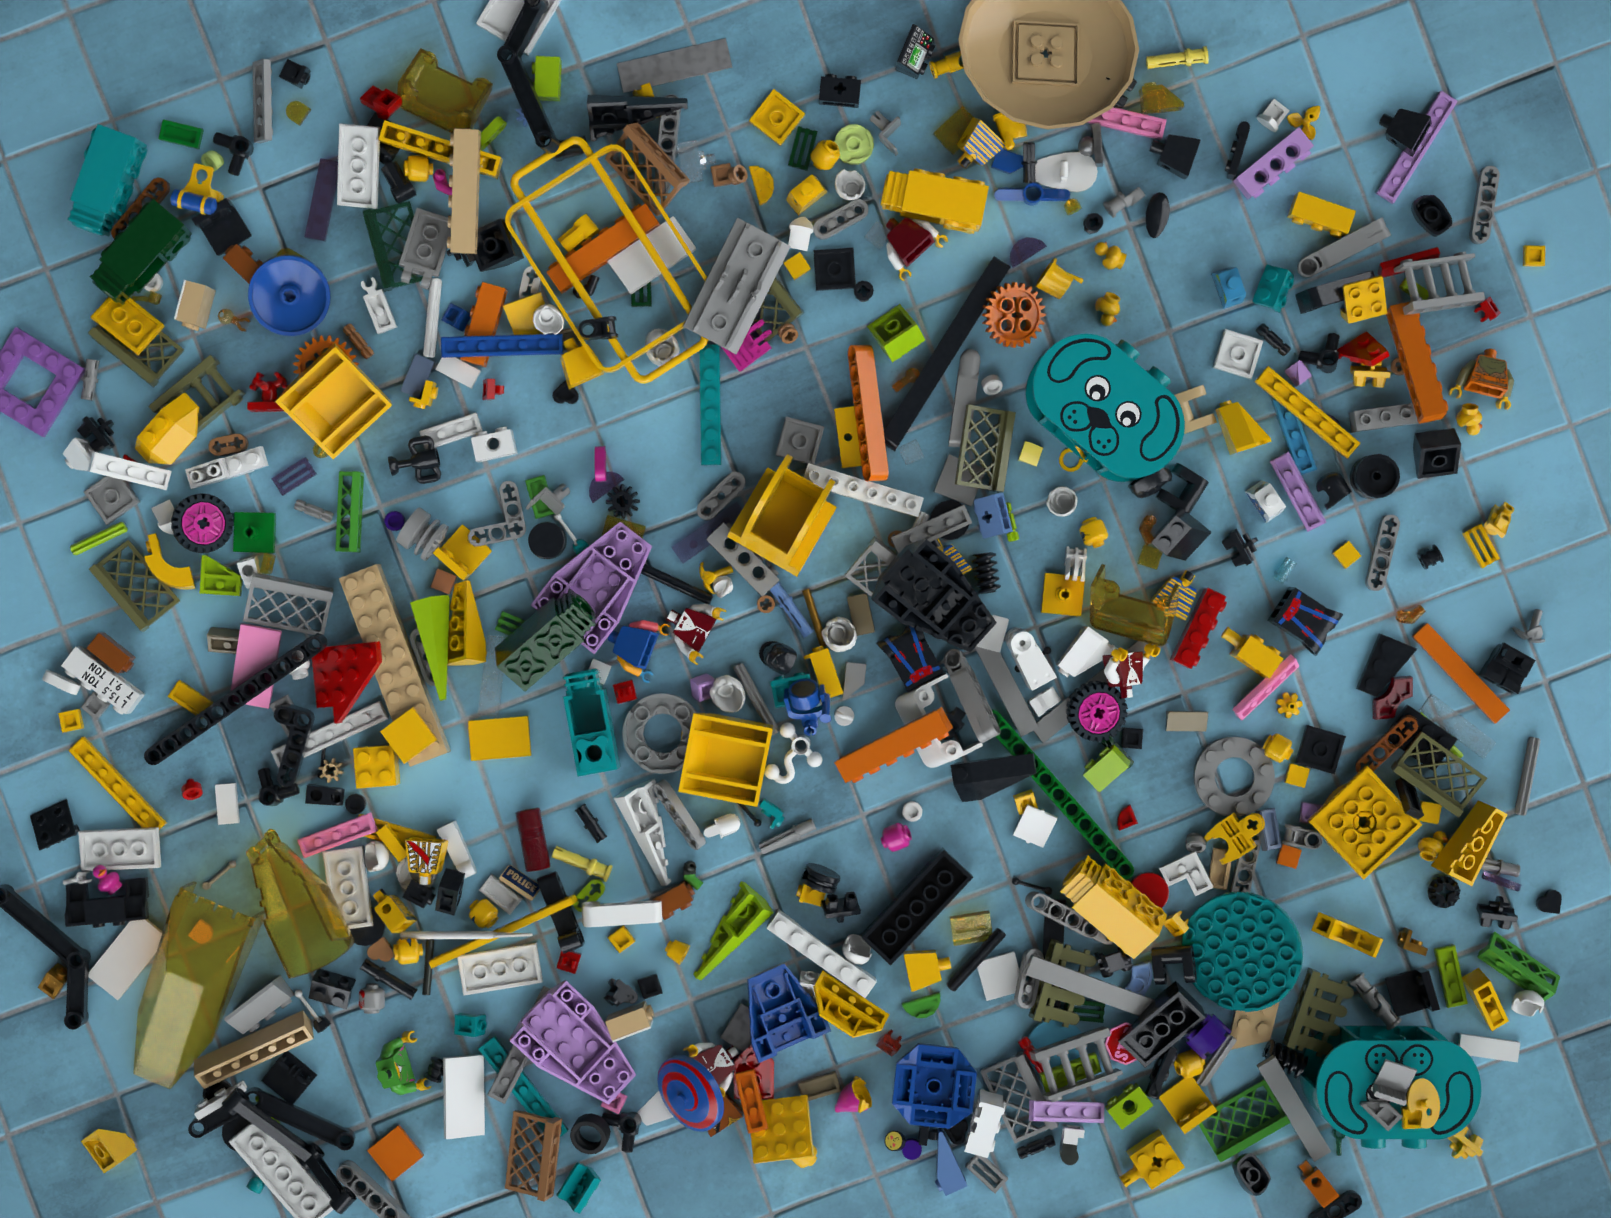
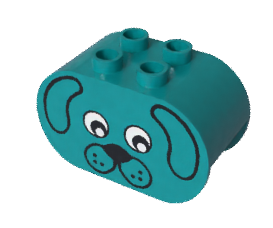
M1094 334L1072 335L1054 344L1031 370L1025 393L1026 403L1031 415L1040 425L1082 459L1075 445L1079 447L1086 456L1084 458L1087 461L1086 464L1108 480L1130 482L1159 471L1178 452L1185 430L1184 415L1180 403L1174 394L1166 388L1171 383V380L1155 366H1152L1149 370H1144L1135 361L1140 356L1139 352L1122 339L1118 344H1114L1107 338Z
M1339 1025L1340 1034L1338 1036L1329 1035L1327 1042L1334 1048L1327 1055L1323 1054L1322 1058L1316 1056V1051L1307 1048L1303 1052L1304 1058L1308 1057V1063L1299 1077L1306 1099L1335 1130L1347 1137L1361 1139V1146L1365 1148H1385L1386 1139H1401V1146L1405 1148H1426L1427 1140L1445 1139L1463 1130L1475 1116L1480 1104L1481 1079L1473 1059L1463 1048L1448 1041L1441 1033L1430 1027L1396 1026L1391 1030H1387L1386 1026ZM1317 1033L1314 1038L1321 1040L1323 1033ZM1385 1059L1417 1069L1412 1082L1416 1079L1424 1078L1434 1085L1440 1100V1113L1434 1126L1427 1129H1403L1401 1118L1387 1131L1359 1104L1361 1101H1387L1375 1097L1372 1088ZM1387 1101L1400 1115L1401 1107H1407V1103L1403 1106ZM1428 1108L1426 1112H1427V1115L1429 1116L1430 1113H1431V1111H1430V1109Z

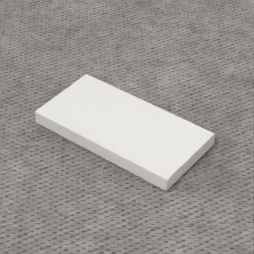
M339 124L337 205L378 208L380 141L378 139L380 127Z
M671 217V222L691 253L696 251L695 245L675 217ZM666 221L646 234L668 269L688 256ZM640 239L608 260L609 265L630 294H633L661 275V272Z
M159 827L78 831L81 871H93L97 865H103L107 870L161 867Z
M363 846L322 852L333 931L373 926Z
M148 919L130 921L90 970L88 977L115 999L119 1000L168 940L169 936Z
M537 942L468 953L457 957L463 996L543 982Z
M482 1054L443 1058L444 1138L454 1139L485 1135L484 1056Z

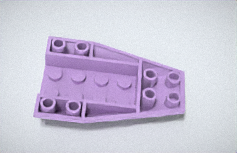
M619 522L558 570L532 602L531 606L538 611L551 598L554 597L556 600L559 597L562 598L563 594L567 593L569 589L579 594L592 607L596 622L594 627L591 626V629L585 632L586 634L583 635L584 641L581 644L595 654L620 622L652 546L622 522Z
M566 980L548 990L519 1021L509 1039L538 1068L608 1105L636 1076L635 1071L618 1044L612 1042L608 1028L595 1007Z

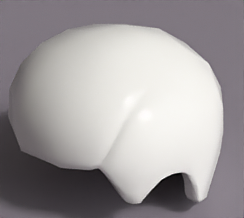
M843 169L836 175L835 189L841 198L856 200L864 194L866 183L863 176L856 170L846 171Z
M544 304L534 311L533 323L535 328L544 335L550 333L556 335L563 329L564 317L557 306Z
M1059 486L1049 493L1046 504L1051 513L1056 516L1065 517L1074 512L1078 498L1072 489Z
M371 841L365 846L366 868L369 872L383 870L389 862V850L381 841Z
M856 934L848 935L842 946L845 958L851 963L858 965L868 962L872 956L870 953L871 947L861 936Z
M1521 990L1514 995L1511 1009L1520 1015L1534 1016L1537 1010H1539V1013L1542 1012L1545 1002L1537 992Z

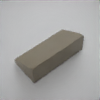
M867 593L847 597L852 624L855 627L857 636L874 633L875 630Z
M211 627L207 634L208 652L236 654L240 630Z
M1166 711V731L1206 732L1208 712Z

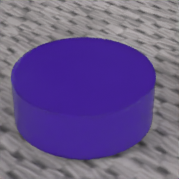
M398 511L389 512L384 519L385 526L391 531L401 530L405 524L404 515Z
M910 1138L906 1140L902 1153L905 1158L915 1160L921 1155L922 1147L919 1145L918 1140Z

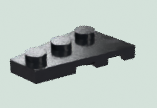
M1379 634L1356 689L1377 697L1391 681V677H1394L1417 651V648Z

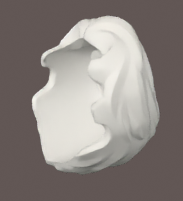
M660 328L651 330L646 336L645 346L668 331ZM672 335L647 351L646 355L653 364L660 367L679 355L678 341Z
M835 617L827 621L826 627L822 630V637L825 644L831 650L844 652L855 646L857 633L854 625L848 619Z
M729 675L716 678L709 692L713 703L724 712L734 713L739 711L745 701V691L741 682Z

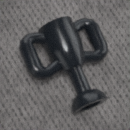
M419 436L409 440L408 448L412 454L410 459L398 461L395 457H388L392 476L396 475L400 468L412 466L415 468V478L421 484L436 482L441 477L438 450L434 448V440L430 436ZM428 443L426 450L417 452L414 447L415 445ZM422 469H433L435 474L421 476Z

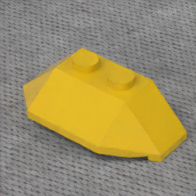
M186 393L181 394L163 407L137 436L135 450L148 463L173 464L197 437L199 406Z
M823 970L813 986L819 1016L852 1038L881 1031L890 1015Z

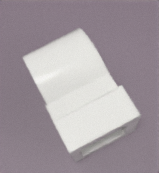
M257 555L242 559L237 563L241 578L247 589H250L253 572L262 574Z
M1052 686L1028 700V703L1039 717L1048 709L1058 704L1061 698Z

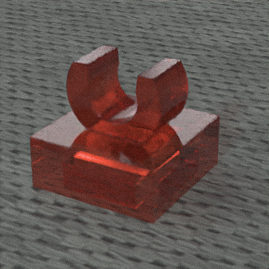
M892 1029L884 1034L876 1043L877 1047L891 1057L902 1046L899 1043L902 1036H898L896 1040L891 1038Z

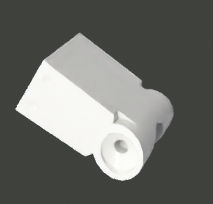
M1018 627L1012 628L1007 632L1005 637L1006 644L1026 686L1033 691L1057 678L1030 633Z

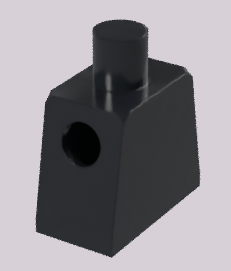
M1399 109L1394 118L1383 114L1379 125L1387 128L1385 134L1386 139L1390 143L1413 157L1432 125V121L1429 115Z
M1169 134L1164 143L1153 140L1149 151L1160 155L1157 162L1158 166L1182 179H1186L1189 176L1201 140Z

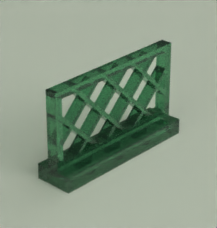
M410 201L374 210H364L363 217L384 292L421 282L423 276L416 277L412 274L411 277L413 279H410L409 284L404 282L395 283L393 274L396 269L402 272L404 269L399 267L400 259L397 264L388 260V254L391 249L402 256L403 252L393 246L398 238L404 241L407 240V238L400 234L405 226L411 227L414 218ZM407 207L409 215L405 221L395 216L398 209ZM386 213L391 216L386 226L378 222L376 214ZM393 218L403 223L398 233L388 228ZM386 230L396 235L391 245L383 241L382 236Z

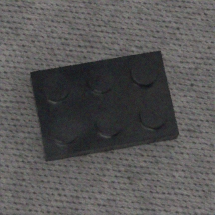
M1408 704L1391 725L1392 727L1406 715H1411L1417 720V731L1399 747L1403 751H1406L1420 731L1427 734L1449 751L1458 740ZM1405 721V727L1402 730H1400L1399 727L1397 728V730H1399L1402 733L1403 737L1406 736V734H1404L1405 729H1407L1408 727L1410 729L1413 728V721ZM1391 734L1388 740L1396 744L1399 742L1400 737L1397 734ZM1422 738L1418 743V750L1430 749L1429 741ZM1443 751L1433 752L1435 762H1442L1446 756ZM1431 753L1419 754L1422 764L1432 763Z

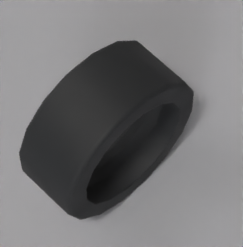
M592 1113L584 1114L573 1125L570 1138L572 1144L580 1152L597 1154L606 1146L611 1131L608 1123L599 1115ZM581 1126L595 1128L600 1133L601 1140L599 1142L587 1141L580 1134Z

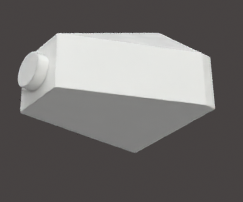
M1083 626L1056 665L1059 667L1058 671L1067 678L1069 675L1075 677L1103 661V655H1111V652L1114 649L1118 650V648L1110 645L1107 639L1090 627Z

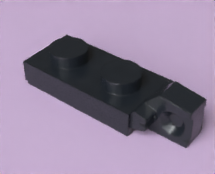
M1173 1045L1157 1058L1149 1076L1151 1080L1145 1094L1157 1100L1163 1092L1162 1085L1164 1081L1168 1079L1169 1068L1177 1057L1178 1049Z

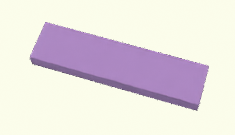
M1289 451L1271 460L1270 463L1307 532L1325 524L1327 521Z
M1029 1100V1121L1104 1123V1103Z

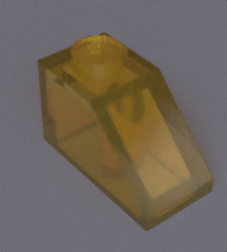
M1156 82L1146 83L1139 90L1141 114L1181 111L1184 108L1182 100L1163 85H1156Z

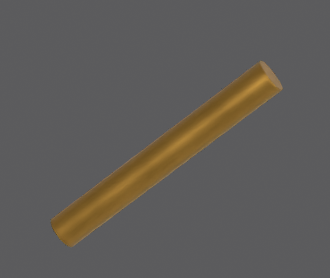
M809 588L802 592L819 645L825 647L827 645L822 637L823 628Z

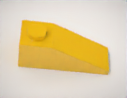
M1479 968L1462 977L1469 995L1491 1031L1509 1022L1491 981Z

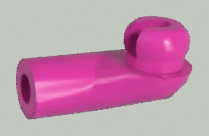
M437 169L433 174L436 189L447 195H452V187H449L445 171Z

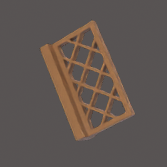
M639 123L628 124L623 129L624 133L615 145H619L626 150L625 141L629 137L633 144V150L626 151L627 153H633L634 164L638 170L639 167H646L647 178L644 179L647 181L652 192V181H659L660 193H654V195L661 197V206L665 209L679 190L689 183L690 179ZM610 151L605 160L656 216L661 215L650 195L641 190L640 180L635 174V178L628 176L627 167L631 166L627 164L625 156L621 153L622 164H618L613 159L618 151ZM638 153L645 155L646 164H639ZM651 167H656L659 170V179L652 178ZM665 182H669L674 187L670 193H665Z
M519 1110L513 1111L505 1189L535 1196L537 1200L544 1202L553 1197L562 1118L554 1117L551 1119ZM519 1117L524 1118L528 1123L526 1128L522 1129L518 1123ZM538 1121L545 1123L544 1132L541 1134L534 1125ZM528 1128H531L536 1135V1138L532 1141L529 1140L524 1132ZM519 1135L527 1144L521 1149L516 1142ZM536 1140H539L542 1144V1151L540 1153L537 1152L532 1144ZM527 1147H529L534 1155L529 1161L522 1152ZM517 1154L524 1162L519 1168L514 1162V1157ZM534 1159L540 1164V1170L537 1173L530 1164ZM525 1166L532 1175L527 1180L520 1171ZM515 1173L522 1182L519 1186L512 1184V1176ZM534 1178L537 1182L538 1190H533L528 1182Z

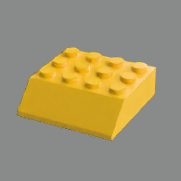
M336 343L332 344L294 379L275 401L332 459L337 457L392 406L391 400Z
M693 713L678 792L758 807L773 725L714 713Z

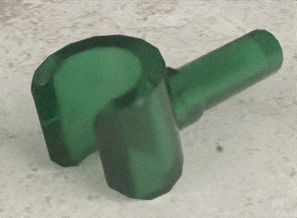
M1333 1129L1332 1136L1336 1138V1154L1341 1156V1143L1345 1135L1341 1134L1338 1137L1336 1130Z

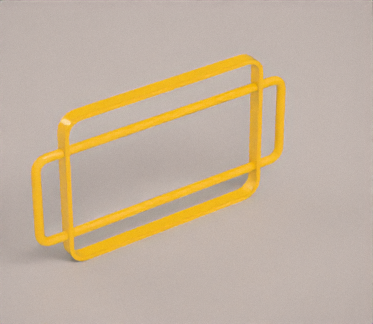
M572 136L561 142L555 153L542 154L512 175L510 186L519 202L508 209L505 215V223L598 369L606 373H613L625 366L636 382L646 384L703 349L707 345L708 339L701 336L699 342L645 376L638 373L632 361L682 330L684 322L629 357L617 338L608 339L621 362L613 367L601 366L511 225L512 215L520 208H524L594 319L601 318V313L530 204L534 199L584 167L592 164L682 307L689 314L692 309L691 304L598 160V158L610 151H618L625 156L704 281H706L707 276L627 151L619 145L610 144L593 153L583 138ZM574 144L581 147L587 157L586 159L527 197L524 195L518 184L520 178Z

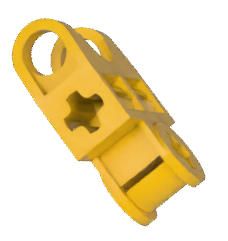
M1232 813L1217 823L1204 836V839L1207 842L1212 838H1222L1228 843V851L1224 854L1225 857L1219 860L1224 865L1239 859L1257 847L1252 837L1264 829L1265 820L1258 813H1252L1242 820H1239L1236 814ZM1251 820L1258 822L1256 827H1250Z

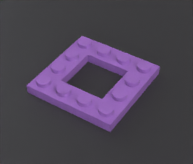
M15 327L0 351V411L38 435L45 437L83 376L85 368L18 327ZM24 356L56 375L37 408L32 407L4 390Z

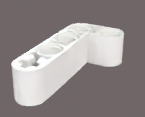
M660 900L600 904L597 901L582 903V924L584 927L662 922V901Z

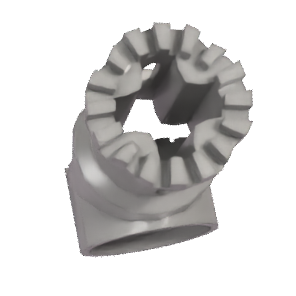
M1137 187L1135 191H1132L1126 197L1119 191L1115 198L1109 202H1104L1103 205L1108 214L1114 218L1117 212L1124 207L1133 206L1146 195L1140 187Z

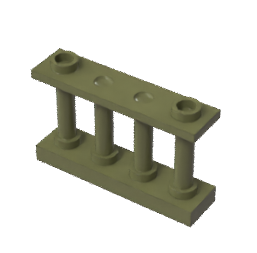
M209 355L151 403L149 408L154 413H158L163 407L181 394L186 393L191 387L196 388L213 409L205 417L200 412L198 413V434L230 406L238 405L246 393L240 389L234 392L217 371L216 366L220 362L216 357ZM206 374L211 375L228 396L220 405L201 383V379Z

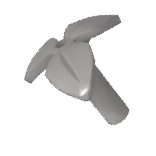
M1539 609L1534 610L1527 632H1523L1514 626L1512 628L1513 631L1524 640L1530 639L1529 642H1545V639H1540L1543 635L1542 626L1539 625L1543 611Z

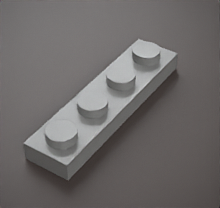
M268 59L253 62L255 143L272 141L273 110L271 107L272 69L271 60Z
M961 505L890 538L897 554H899L909 544L923 538L930 542L971 524L972 521L965 505Z

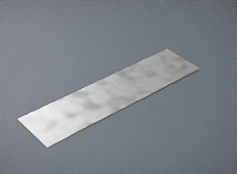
M726 38L617 63L623 93L641 89V85L649 82L651 86L733 68Z

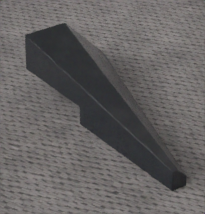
M588 95L587 109L591 141H597L599 137L607 134L608 136L614 135V132L624 129L628 124L639 123L642 125L654 121L656 117L665 114L666 116L671 115L673 111L682 108L684 110L688 109L687 98Z

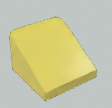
M1024 441L1018 461L1037 467L1043 447Z

